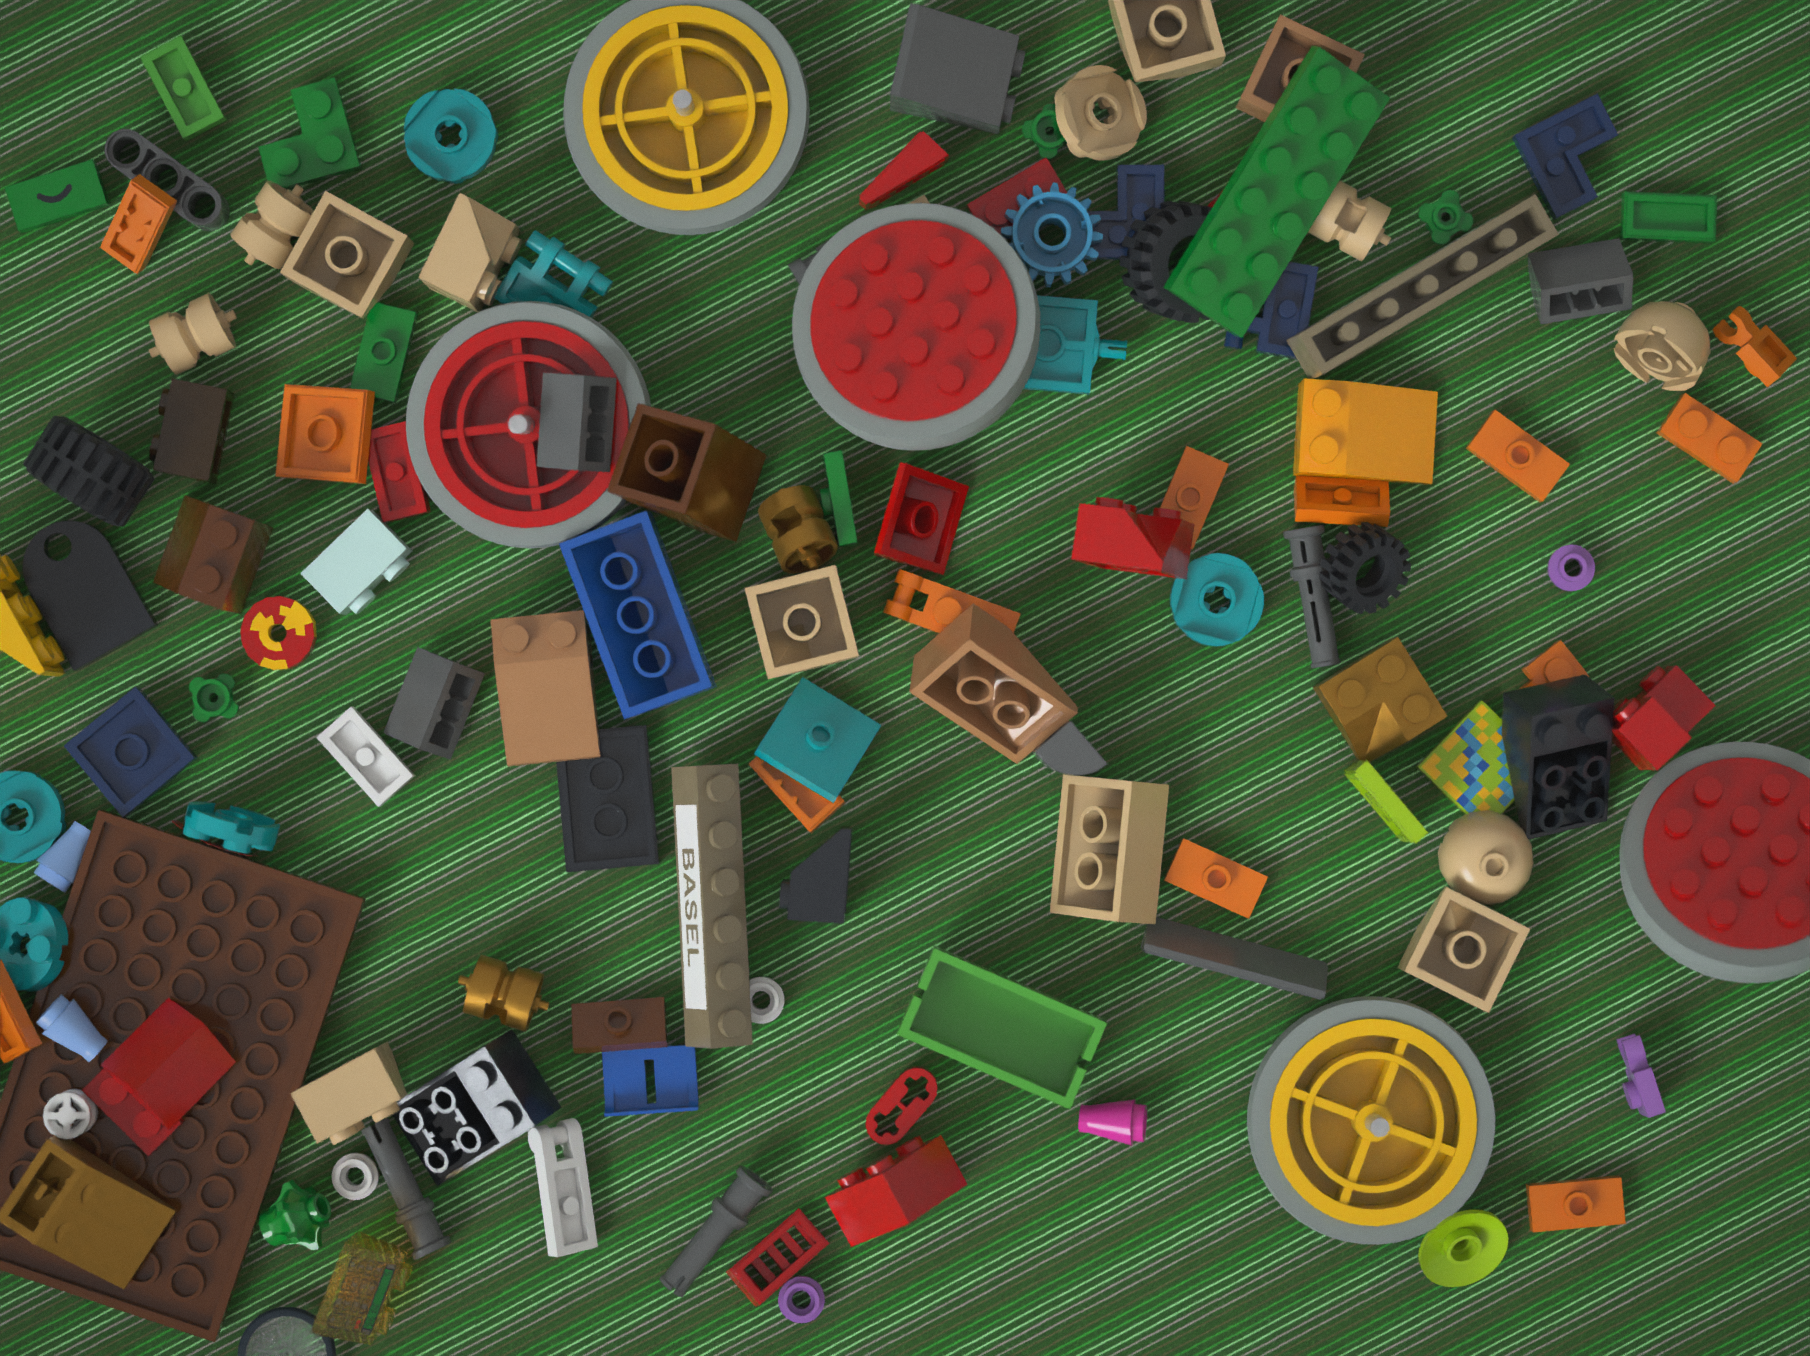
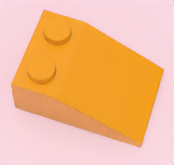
M1304 378L1298 384L1293 476L1380 480L1431 485L1433 482L1438 392L1352 381Z

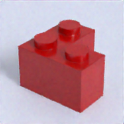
M1658 665L1639 682L1643 690L1636 697L1630 700L1625 697L1614 706L1613 729H1611L1612 742L1639 770L1658 771L1692 738L1688 732L1716 706L1677 665L1667 666L1664 670Z
M941 1135L923 1142L920 1136L914 1137L896 1148L899 1156L895 1159L891 1155L885 1156L866 1167L868 1173H865L862 1167H859L837 1180L840 1188L826 1196L825 1199L851 1247L912 1223L968 1185Z

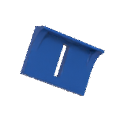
M673 1045L661 1048L602 1052L605 1095L604 1117L699 1110L695 1047ZM654 1059L656 1103H648L645 1060Z

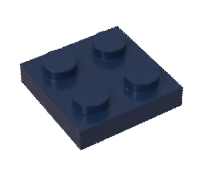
M137 686L64 745L122 817L130 815L198 758L141 688Z

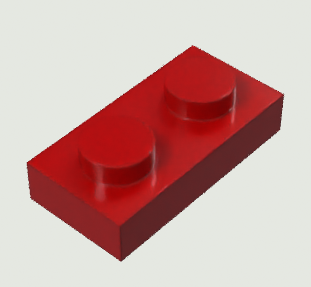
M1045 157L968 203L966 207L972 216L982 220L1000 234L1001 228L1013 227V223L1004 216L1007 209L1019 211L1020 208L1016 202V197L1019 194L1029 200L1032 198L1033 186L1038 185L1042 192L1045 193L1050 191L1052 183H1058L1060 193L1066 194L1067 191Z
M406 421L372 429L368 462L382 522L389 523L430 513L431 509L427 492L415 472L409 454Z
M104 1069L82 1089L147 1156L153 1154L184 1122L181 1118L168 1131Z

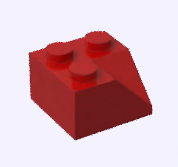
M1096 497L1095 505L1079 503L1072 560L1100 569L1187 580L1195 524L1180 519L1181 511L1154 508L1153 516L1137 514V506L1124 504L1122 500Z

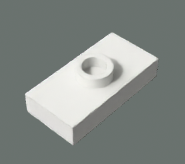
M352 706L316 737L378 807L386 803L415 777L414 773Z

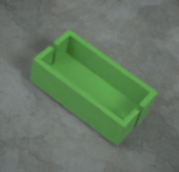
M934 945L917 983L918 987L925 991L922 996L915 992L913 993L898 1027L897 1035L1071 1109L1087 1072L1085 1066L1076 1062L1079 1055L1091 1062L1107 1025L1106 1020Z

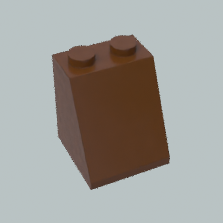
M638 403L607 492L694 530L736 542L767 455L716 424Z
M185 495L153 582L174 593L217 609L242 614L273 527Z

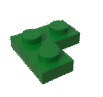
M333 77L290 89L302 134L258 146L267 181H272L285 189H292L296 184L303 186L362 169L337 79Z

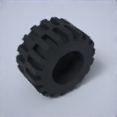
M1172 201L1160 203L1161 209L1150 207L1143 212L1146 217L1145 221L1135 219L1130 226L1135 231L1132 238L1124 237L1122 246L1128 247L1127 256H1120V266L1128 270V273L1121 276L1124 285L1134 288L1129 293L1134 301L1142 303V308L1151 313L1187 323H1199V318L1210 320L1165 289L1164 285L1170 277L1168 262L1173 248L1185 237L1191 235L1194 238L1212 208L1185 201H1179V203Z
M62 416L52 417L23 462L29 474L42 484L88 513L114 526L126 525L155 480L150 470L143 464L85 427Z

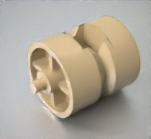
M267 181L255 198L258 212L256 214L246 213L230 234L233 240L248 253L244 259L246 263L253 265L257 259L276 269L283 267L293 250L290 238L292 236L300 237L314 212L300 197L304 191L301 186L296 184L291 191L272 181Z
M1339 181L1308 233L1326 243L1334 239L1338 240L1339 250L1362 262L1373 244L1377 245L1380 242L1386 246L1388 245L1391 237L1384 234L1385 229L1382 227L1392 208L1370 196L1363 200L1357 197V189Z
M210 293L200 296L189 302L184 317L175 311L173 313H164L149 321L156 345L149 349V353L152 358L161 355L175 375L181 374L196 366L198 359H200L201 351L208 356H219L236 348L235 339L230 329V321L237 319L236 314L233 310L227 313L221 310Z

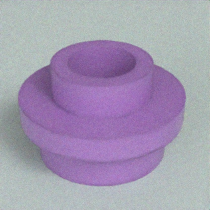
M1566 545L1558 548L1548 561V575L1555 586L1565 591H1577L1586 587L1591 582L1595 573L1593 557L1585 548L1578 545ZM1569 559L1576 560L1580 565V571L1575 577L1569 576L1564 570V565Z
M808 1276L790 1278L783 1284L778 1296V1304L782 1314L795 1323H807L817 1318L822 1312L825 1302L822 1287L816 1280ZM797 1291H805L810 1295L811 1301L807 1306L799 1307L793 1302V1295Z

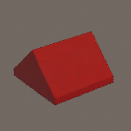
M900 462L874 550V556L944 575L969 486Z
M167 998L101 1064V1067L169 1131L233 1067L236 1061L202 1021L170 998Z

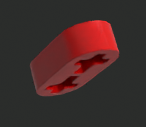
M921 1066L905 1069L871 1107L866 1117V1129L872 1140L883 1145L898 1142L933 1103L937 1096L938 1085L935 1076L930 1070ZM921 1076L925 1077L928 1080L925 1084L928 1095L924 1099L916 1095L905 1105L901 1099L907 1094L909 1089L905 1083L906 1079L911 1077L914 1080H918ZM897 1105L902 1109L895 1119V1125L898 1127V1130L894 1134L888 1130L883 1132L882 1135L876 1131L878 1121L874 1118L875 1115L880 1112L886 1116Z

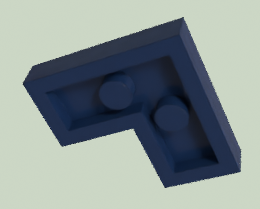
M1598 93L1512 137L1553 220L1598 197L1578 156L1618 136Z
M1164 165L1117 166V211H1087L1089 216L1100 215L1101 217L1100 223L1092 227L1093 231L1103 234L1102 242L1090 245L1099 253L1096 260H1120V256H1127L1128 247L1122 246L1125 236L1132 238L1135 231L1130 228L1135 219L1145 221L1146 217L1143 212L1150 207L1161 209L1160 203L1164 202Z

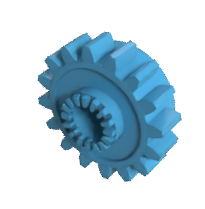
M1052 183L1050 191L1045 193L1042 192L1038 185L1033 186L1032 198L1029 200L1019 194L1016 197L1017 205L1020 208L1019 211L1007 209L1004 216L1013 223V227L1001 228L1000 233L1002 237L1011 239L1012 243H1009V245L1019 255L1029 270L1032 281L1036 279L1037 275L1044 276L1046 287H1051L1054 276H1060L1065 285L1070 284V272L1072 270L1084 276L1088 269L1083 260L1096 261L1099 255L1090 245L1100 243L1103 240V234L1093 231L1092 228L1100 223V215L1089 216L1087 212L1092 201L1089 198L1081 202L1075 199L1076 188L1071 187L1066 194L1060 193L1058 183ZM1047 224L1059 226L1064 233V241L1056 246L1046 245L1039 237V230Z

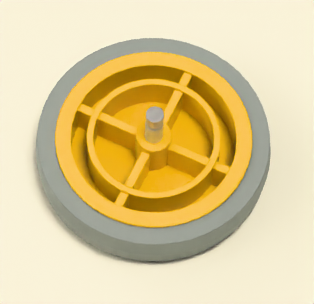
M630 0L607 15L587 36L580 47L567 79L563 116L566 139L573 161L587 185L602 202L622 217L640 226L669 234L697 235L735 226L762 210L778 195L795 171L802 156L809 128L810 107L805 77L793 49L780 31L766 17L741 0Z
M1376 996L1353 997L1334 1001L1304 1015L1290 1025L1269 1048L1256 1072L1250 1091L1247 1108L1248 1139L1252 1157L1266 1187L1280 1205L1298 1221L1312 1230L1341 1241L1375 1245L1396 1243L1409 1240L1436 1228L1445 1218L1455 1214L1473 1194L1485 1173L1493 1149L1495 1137L1494 1101L1486 1074L1476 1054L1463 1037L1443 1019L1422 1007L1399 999Z

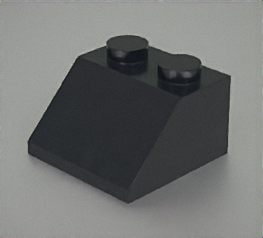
M852 827L841 828L791 872L790 879L781 880L779 909H788L787 920L844 924L846 919Z

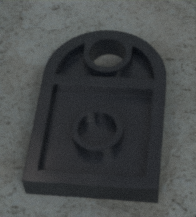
M61 521L45 527L30 541L23 559V576L26 586L74 671L83 669L159 626L114 545L99 529L78 521ZM64 534L70 539L72 549L67 558L56 561L48 552V544L54 536Z

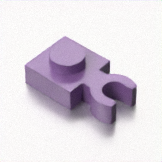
M1633 1033L1616 1039L1627 1068L1625 1071L1628 1082L1623 1083V1090L1632 1110L1638 1108L1639 1114L1647 1118L1665 1113L1666 1110L1652 1067L1648 1065L1640 1035L1636 1036Z

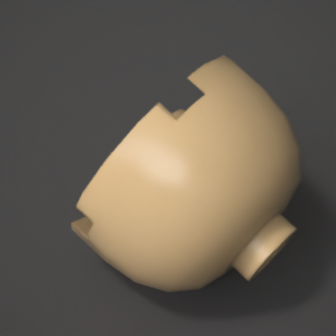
M1649 302L1636 309L1623 322L1614 339L1618 341L1614 348L1615 356L1624 368L1646 383L1650 379L1649 374L1658 380L1665 381L1661 389L1669 391H1685L1695 386L1711 352L1707 328L1691 307L1679 302Z
M1484 810L1465 814L1454 820L1449 826V831L1444 836L1443 843H1440L1438 859L1440 871L1451 889L1478 903L1487 905L1503 903L1512 898L1529 881L1534 865L1532 845L1524 830L1514 820L1498 812Z

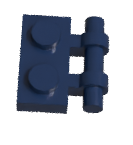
M1293 262L1288 263L1264 302L1261 318L1255 317L1246 331L1258 334L1255 352L1297 359L1286 340L1306 329L1309 325L1318 267ZM1226 330L1224 347L1242 350L1244 336L1240 338Z

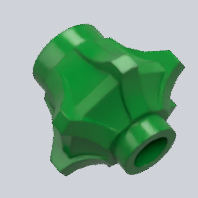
M292 1179L282 1185L280 1196L269 1207V1210L261 1213L259 1218L261 1233L264 1239L272 1246L298 1244L314 1251L323 1246L321 1233L323 1228L329 1226L328 1219L331 1216V1206L327 1198L321 1193L316 1194V1190L312 1186L302 1189Z

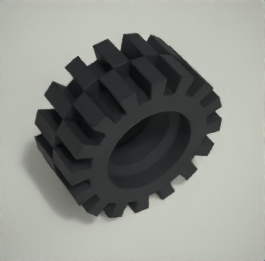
M1361 522V528L1355 524L1348 527V536L1339 532L1335 536L1339 541L1336 547L1329 543L1325 551L1331 554L1330 558L1321 559L1320 565L1326 571L1320 572V579L1325 582L1323 587L1347 608L1352 609L1356 613L1363 614L1365 610L1371 614L1376 612V604L1384 609L1390 605L1387 600L1390 595L1397 599L1401 594L1396 588L1398 584L1406 586L1409 578L1403 575V572L1411 571V563L1406 560L1410 557V554L1404 548L1405 545L1376 524L1371 525L1369 522ZM1375 556L1374 563L1368 573L1359 580H1356L1357 573L1362 564Z

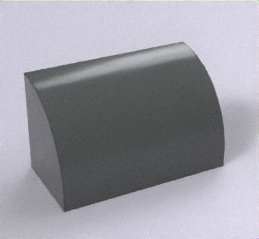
M1619 238L1528 254L1532 297L1540 324L1632 309L1633 273Z
M543 373L537 467L610 472L617 378Z
M417 647L383 733L420 750L451 760L485 673Z
M1071 721L1066 722L1032 751L1042 764L1062 774L1085 775L1098 771L1107 765L1105 760Z

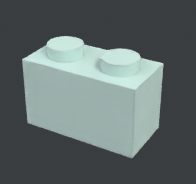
M367 509L300 574L339 614L347 615L352 610L357 615L375 599L376 595L372 590L384 578L392 582L408 567L410 563L405 558L412 550L386 523L382 522V519L374 511Z

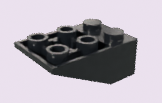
M1587 675L1503 693L1502 739L1520 827L1524 830L1528 840L1607 821L1614 697Z
M511 1029L397 1101L400 1110L393 1113L392 1116L438 1186L535 1127L562 1107Z

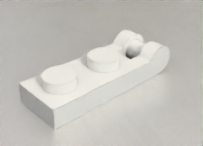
M575 1118L559 1121L556 1127L549 1128L548 1125L544 1124L531 1128L528 1131V1142L535 1155L548 1255L561 1257L598 1247L583 1136L579 1122ZM556 1145L563 1147L564 1157L556 1158Z

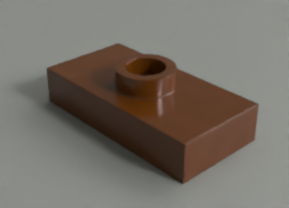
M664 997L571 1004L572 1040L575 1054L668 1047L666 1003Z

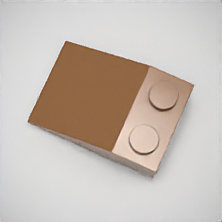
M975 604L968 607L914 655L909 692L1016 764L1078 712L1076 704L1010 628Z
M584 610L491 619L494 668L507 766L601 758L591 634Z

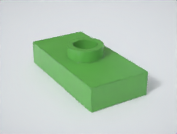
M181 35L140 56L178 131L186 142L227 120L191 50Z

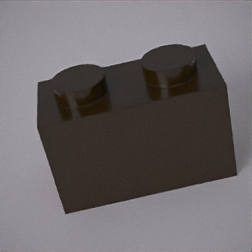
M172 379L170 389L164 388L160 397L159 415L164 416L161 434H154L150 446L149 459L150 461H155L153 470L163 474L217 484L235 394L227 389Z

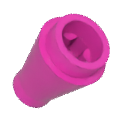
M1135 1099L1095 1105L1081 1104L1078 1122L1079 1132L1090 1133L1130 1146L1133 1145V1141H1145L1147 1105L1136 1104Z

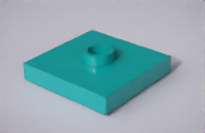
M802 677L754 755L834 803L879 731L881 724Z

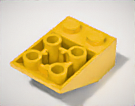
M5 554L2 557L0 555V650L38 675L60 677L65 674L60 662L65 660L64 654L52 636L45 637L38 624V621L42 620V615L34 600L29 595L23 597L15 581L20 579V575L16 566L8 555Z

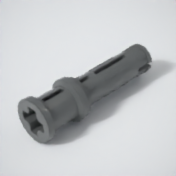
M1324 525L1283 532L1284 539L1290 542L1294 566L1290 570V576L1293 577L1294 582H1299L1304 622L1312 661L1311 668L1341 663L1329 594L1323 587L1325 582L1320 579V572L1326 571L1320 565L1321 559L1325 558L1321 534L1325 532Z
M386 1118L361 1130L370 1146L399 1211L395 1212V1220L397 1224H403L414 1248L411 1255L416 1260L452 1243L449 1236L443 1235L432 1211L435 1204L433 1200L430 1201L429 1197H423L389 1123L390 1120Z
M742 1165L739 1166L736 1170L737 1178L722 1197L716 1196L712 1201V1214L666 1273L660 1277V1282L668 1290L671 1291L673 1287L675 1288V1295L683 1297L686 1294L687 1289L733 1230L744 1228L749 1222L747 1216L763 1196L769 1197L773 1192L770 1185L749 1168Z

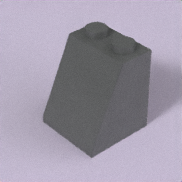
M910 3L890 93V111L999 134L1001 122L1010 124L1016 96L1007 94L1011 77L1020 78L1026 51L1017 49L1019 36L922 5Z

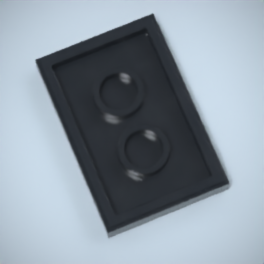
M647 725L599 729L601 758L556 762L566 873L660 864Z

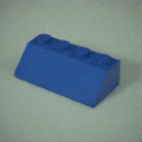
M643 511L559 543L624 719L717 687L651 512Z

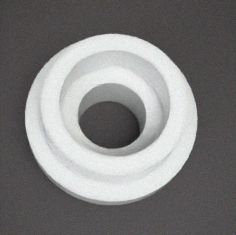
M767 977L750 979L751 1022L764 1024L773 1021L779 1016L784 1007V993L777 982ZM758 991L766 992L770 997L769 1006L763 1009L757 1008L752 1001L753 995Z
M350 1153L343 1156L337 1161L332 1171V1183L335 1190L341 1196L350 1200H360L369 1196L375 1190L379 1181V1171L376 1163L369 1156L362 1153ZM356 1167L363 1171L364 1180L361 1184H354L349 1180L348 1172L351 1168Z

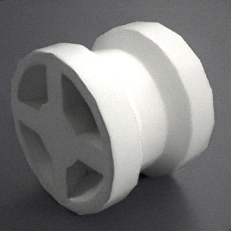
M74 1088L65 1090L52 1097L44 1108L43 1119L45 1126L51 1134L57 1138L71 1139L78 1137L93 1127L97 1120L98 1108L82 1090Z

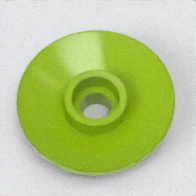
M1484 1210L1456 1212L1441 1221L1436 1228L1428 1231L1423 1238L1418 1253L1420 1267L1430 1281L1441 1286L1461 1287L1475 1283L1489 1275L1503 1260L1508 1248V1233L1502 1221L1490 1212Z

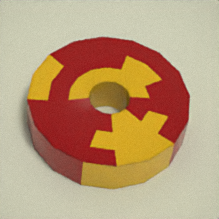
M283 596L266 597L255 603L245 614L240 628L241 642L247 655L259 666L272 670L291 669L303 663L312 653L317 639L316 622L310 611L299 601ZM281 624L286 629V637L284 640L276 642L271 636V631L274 626Z

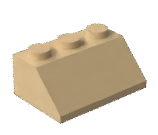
M1063 774L1050 913L1114 922L1156 924L1169 785Z

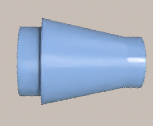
M74 821L71 827L36 860L40 864L34 871V874L66 893L70 885L74 883L91 831Z
M62 994L55 999L36 1021L44 1029L41 1033L42 1035L81 1055L88 1062L108 1042L92 1024L74 998L69 1001Z

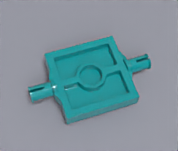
M1037 295L1040 310L1039 347L1034 367L1023 389L1089 395L1092 369L1098 357L1125 360L1126 351L1108 348L1126 350L1127 340L1099 339L1100 335L1096 325L1098 300Z

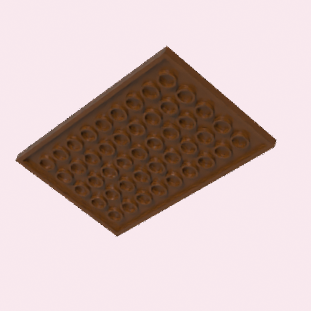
M103 809L98 810L62 916L68 930V946L62 945V953L59 959L65 961L59 975L51 984L37 991L29 1014L42 1044L14 1059L0 1100V1210L46 1140L54 1136L45 1126L43 1119L44 1108L48 1101L65 1090L74 1088L82 1090L103 1069L101 1064L167 998H170L202 1021L236 1063L182 1117L184 1122L150 1156H147L98 1106L97 1120L93 1127L78 1137L71 1138L72 1141L177 1210L125 1289L34 1245L1 1222L0 1270L212 1342L218 1339L297 1106L291 1093L304 1085L366 898ZM61 994L69 1001L74 998L99 1033L108 1040L106 1045L90 1062L81 1055L42 1035L41 1033L44 1029L36 1023L44 1011Z

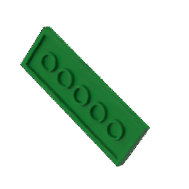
M1311 46L1165 283L1164 288L1234 336L1243 338L1390 97L1321 47Z

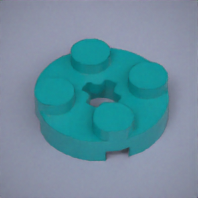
M445 89L428 92L412 105L405 118L404 141L409 158L422 173L437 181L458 184L472 178L489 164L495 153L498 131L493 116L484 102L466 90ZM456 124L461 126L462 129L458 135L462 140L458 145L455 146L450 143L447 147L439 144L443 139L439 132L443 125L448 128H452Z
M1211 553L1192 560L1188 566L1187 580L1175 578L1170 592V608L1175 624L1187 637L1206 646H1224L1241 640L1255 628L1264 607V593L1252 569L1243 560L1224 553ZM1215 587L1223 588V596L1230 599L1228 608L1220 607L1218 613L1210 612V604L1204 601L1205 593H1213Z
M15 770L1 772L0 860L10 863H25L37 860L66 830L65 807L61 795L50 781L44 779L36 772ZM13 804H16L19 809L26 808L29 816L25 819L26 826L23 829H20L17 824L9 826L6 822V818L11 815L9 807Z
M196 801L188 803L184 820V835L201 840H210L211 836L223 839L222 847L240 853H250L251 848L265 851L273 850L277 841L280 824H275V820L271 817L230 806L229 810L217 809L214 812L216 803Z
M24 897L10 900L0 907V960H2L17 991H39L47 987L59 975L65 962L59 959L62 953V945L68 946L66 923L60 912L48 903ZM29 936L30 941L26 944L28 953L25 955L21 953L20 944L23 937Z

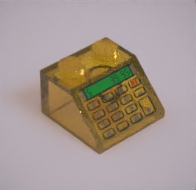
M356 1232L344 1243L311 1332L319 1336L368 1345L375 1341L378 1334L386 1336L396 1313V1309L389 1307L395 1290L403 1292L413 1266L406 1263L410 1251L362 1232Z

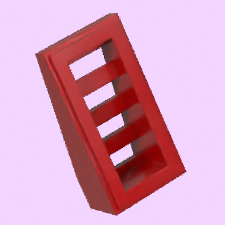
M924 131L919 132L859 195V205L866 211L874 208L944 166L948 162L949 155Z
M798 1208L729 1268L726 1273L751 1303L757 1307L824 1249L829 1242ZM792 1226L810 1244L811 1247L805 1252L787 1232ZM777 1239H780L794 1255L796 1260L790 1264L774 1246L773 1243ZM764 1251L782 1271L777 1277L758 1257ZM749 1264L767 1283L762 1290L744 1270Z

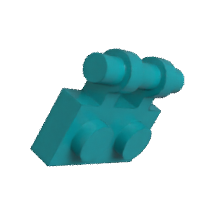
M535 230L525 245L539 254L535 264H532L522 256L517 258L498 288L494 298L502 304L519 301L549 302L577 310L592 318L598 307L583 298L585 292L590 288L604 297L611 288L613 281L599 272L600 267L590 260L583 262L565 250V244L557 238L552 237L548 239ZM553 265L574 277L569 288L548 274Z

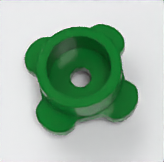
M1046 104L1042 109V113L1037 115L1034 120H1027L1022 127L1023 136L1026 139H1031L1037 145L1039 155L1042 158H1055L1057 150L1067 143L1057 124L1056 104ZM1048 127L1054 129V134L1051 136L1045 133Z
M1446 190L1441 194L1439 200L1432 204L1424 203L1418 210V218L1420 221L1425 222L1428 231L1432 234V241L1438 245L1447 244L1451 236L1459 231L1466 232L1473 225V217L1471 214L1464 212L1459 203L1460 196L1456 191ZM1447 213L1450 216L1449 221L1444 222L1441 219V215Z
M222 673L215 679L207 680L203 677H196L190 682L189 691L193 694L192 700L195 706L192 714L197 721L208 722L211 717L223 716L226 719L236 716L239 706L233 699L232 689L235 686V680L231 675ZM213 693L218 695L216 702H211L210 695Z

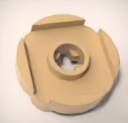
M1095 65L1082 69L1070 77L1055 94V113L1059 130L1067 141L1070 152L1079 158L1089 157L1099 161L1115 159L1136 145L1140 131L1145 128L1147 111L1139 88L1131 79L1125 81L1121 76L1115 74L1114 72L1117 70L1112 67ZM1094 102L1098 103L1100 109H1107L1109 112V117L1104 119V123H1101L1093 113L1095 108Z

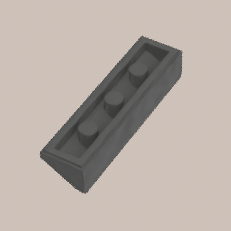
M1156 917V924H1146L1140 947L1144 953L1320 1000L1325 998L1328 967L1323 961Z

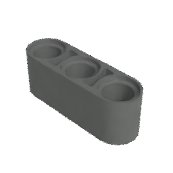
M131 129L117 130L108 137L105 143L107 161L131 180L141 174L157 186L161 173L169 169L176 170L178 175L176 185L171 190L164 192L177 200L173 211L195 227L203 231H214L220 229L227 222L230 207L225 197L145 137ZM131 142L138 143L140 146L138 158L130 164H122L120 159L122 148ZM203 197H213L215 200L214 212L207 218H197L195 215L196 203Z

